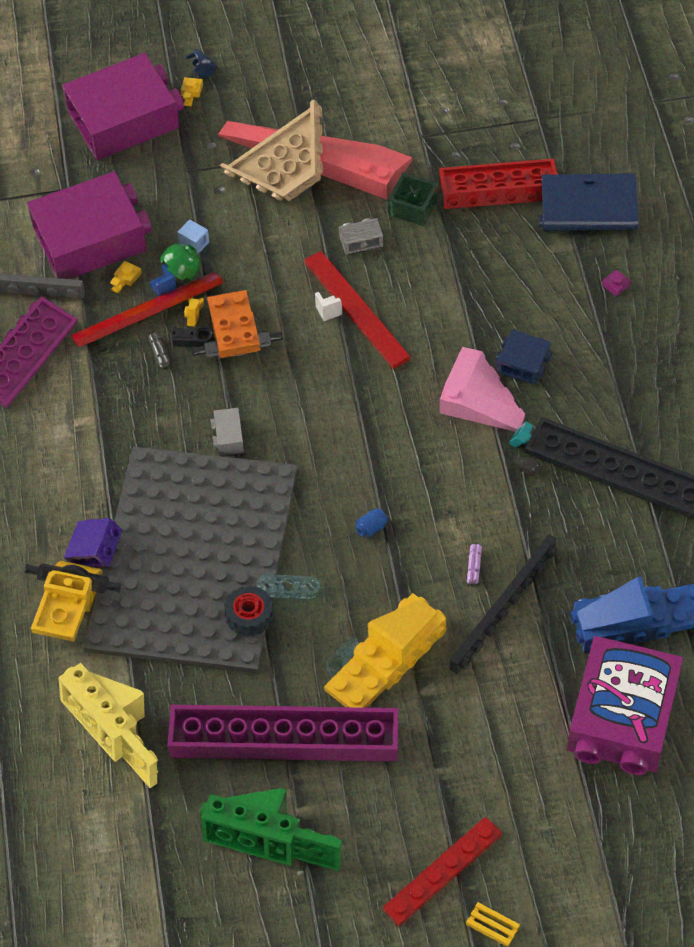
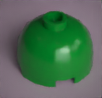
M173 244L160 257V262H165L169 266L167 270L183 281L185 278H188L189 282H191L200 269V259L196 253L197 250L190 244Z

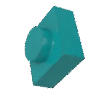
M528 422L522 424L509 444L515 448L522 443L525 445L532 436L530 431L533 426Z

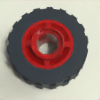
M242 586L237 590H233L227 596V601L224 604L225 621L231 630H234L237 634H242V636H255V634H261L269 628L273 617V602L265 590H261L256 586Z

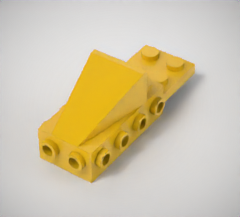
M414 593L408 598H404L395 611L368 623L369 637L355 647L354 657L324 686V691L344 707L367 708L385 689L389 690L394 684L399 682L402 676L416 664L418 659L427 653L438 639L444 636L447 630L445 615L440 610L433 609L423 597H418Z

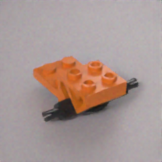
M247 290L207 297L215 340L204 342V346L192 348L193 356L206 354L207 357L219 355L220 358L241 356L246 353L261 351L260 347L270 346L273 341L283 340L282 331L269 334L268 331L257 332Z

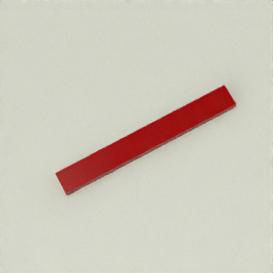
M322 251L304 259L305 265L330 295L341 299L342 309L392 369L410 360V355Z
M212 272L71 335L72 340L78 347H82L217 287L223 283L222 278L217 273Z

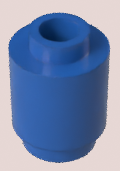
M379 508L376 510L372 509L356 520L357 526H355V529L361 537L369 538L385 527V524L388 522L387 516Z

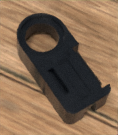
M194 326V329L173 327V346L201 347L204 346V342L213 341L212 330L208 327ZM201 334L209 335V337L205 340H201L198 338Z

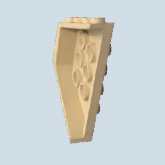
M312 100L310 108L229 165L224 163L219 165L225 170L223 173L232 178L236 175L240 177L239 181L249 186L252 183L256 185L255 188L263 193L269 191L272 193L271 196L279 201H282V199L290 201L321 180V173H323V164L320 161V154L323 153V147L320 143V136L323 133L320 124V117H322L321 106L315 100Z

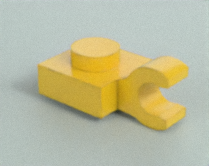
M184 77L181 87V96L185 99L184 106H192L193 98L200 97L203 79Z
M124 261L114 273V278L110 282L114 285L111 290L120 293L126 284L132 286L142 274L141 268Z
M193 297L189 299V306H186L184 311V317L187 318V326H196L200 317V310L204 307L203 298H200V300L193 299Z

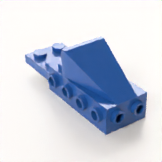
M637 577L609 594L593 599L583 598L574 602V609L570 612L572 623L576 624V637L578 643L582 645L583 652H590L594 636L634 644L670 637L671 632L694 628V584L661 590L660 586L644 587L642 578Z

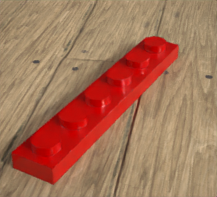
M484 817L385 904L383 911L400 927L502 836V832L489 819Z

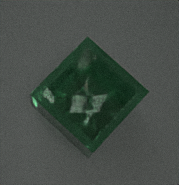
M402 172L388 199V215L425 226L439 198V183Z

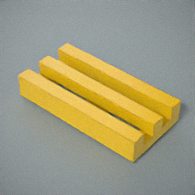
M477 902L475 909L471 912V916L466 921V925L507 947H509L520 927V924ZM479 912H481V913H483V914L489 916L490 918H492V919H494V920H496V921H498V922L504 924L505 926L511 928L512 930H510V929L504 927L503 925H501V924H499V923H497V922H495V921L489 919L488 917H486V916L480 914ZM475 918L508 935V938L474 921Z

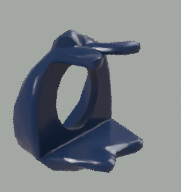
M194 49L193 53L185 56L186 59L195 57L192 61L193 66L196 65L193 74L197 75L198 79L212 76L217 69V65L198 49Z

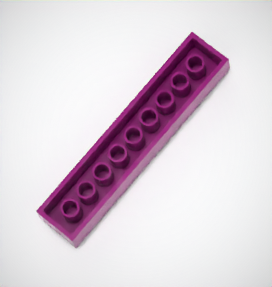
M171 705L167 746L170 758L398 761V708Z

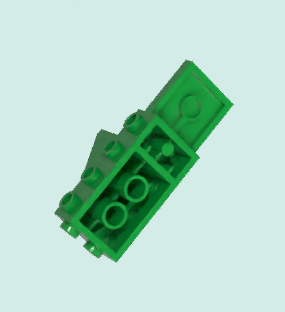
M280 788L226 798L210 794L208 801L202 804L200 815L204 842L292 866L294 859L332 870H340L342 864V840L333 835L316 833L312 829H301L300 819L287 814L286 789Z

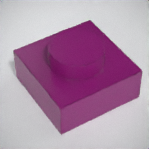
M618 270L612 272L602 281V286L616 297L631 284V280Z

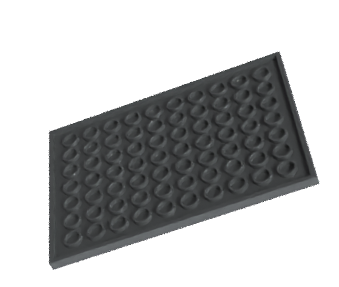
M132 447L114 520L122 529V533L109 567H103L102 576L109 577L110 582L121 583V590L119 593L107 590L105 593H96L83 646L84 652L258 673L266 630L261 634H255V636H242V634L235 633L225 621L224 604L227 601V596L233 590H237L242 586L259 587V589L265 590L267 595H270L272 601L297 475V465Z

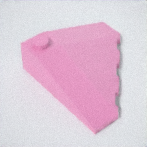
M462 347L440 397V413L514 432L523 424L525 413L517 406L514 401L515 398L508 388L504 387L495 369L488 364L484 353L479 350Z

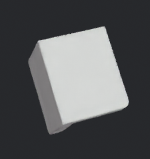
M319 292L315 293L316 308L323 321L342 315V302L340 298H335L333 295L323 299Z

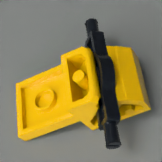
M59 561L55 566L42 563L39 567L27 564L25 573L37 575L38 580L45 581V592L31 626V631L35 634L74 642L84 613L91 611L96 593H105L107 590L119 593L121 583L110 582L109 577L102 576V569Z

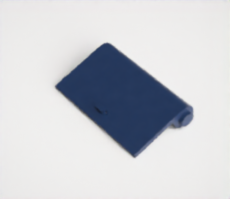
M635 173L553 174L541 176L543 215H539V227H543V231L638 230Z

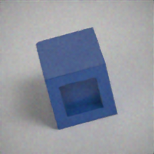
M166 264L162 265L163 275L149 282L157 297L177 288L175 276L167 270Z

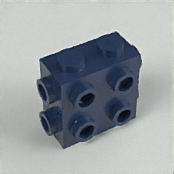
M512 330L509 337L506 336L503 341L502 352L497 353L495 359L497 372L536 385L538 378H542L544 375L545 363H549L553 353L550 350L551 342L524 332Z

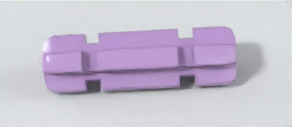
M472 544L470 546L467 573L468 584L476 585L479 582L482 547L479 544Z

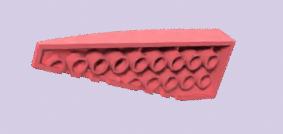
M227 121L218 133V136L252 149L279 129ZM320 136V143L323 147V153L320 154V161L323 164V173L321 175L386 200L413 160V157L380 145Z

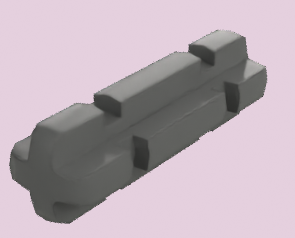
M150 334L148 336L149 342L161 368L170 366L169 357L166 355V350L159 334Z

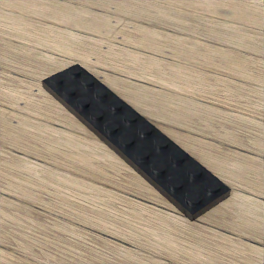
M541 417L525 447L524 453L694 519V475Z

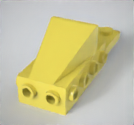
M81 663L75 667L68 668L59 677L61 702L114 762L123 757L148 787L152 788L157 784L158 759L153 751H148L144 747L143 741L136 733L137 722L145 717L144 693L141 690L89 672Z

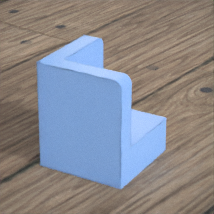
M188 220L177 232L179 244L192 245L196 248L197 254L209 243L208 230L192 220Z

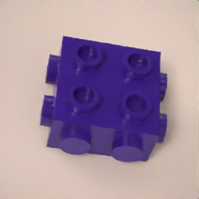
M111 518L78 521L64 558L70 563L94 568L109 567L122 529Z

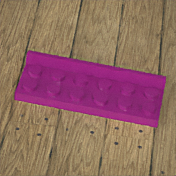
M42 296L37 302L34 301L30 305L28 313L19 318L17 326L14 329H10L5 336V340L0 343V405L6 409L78 322L77 318Z

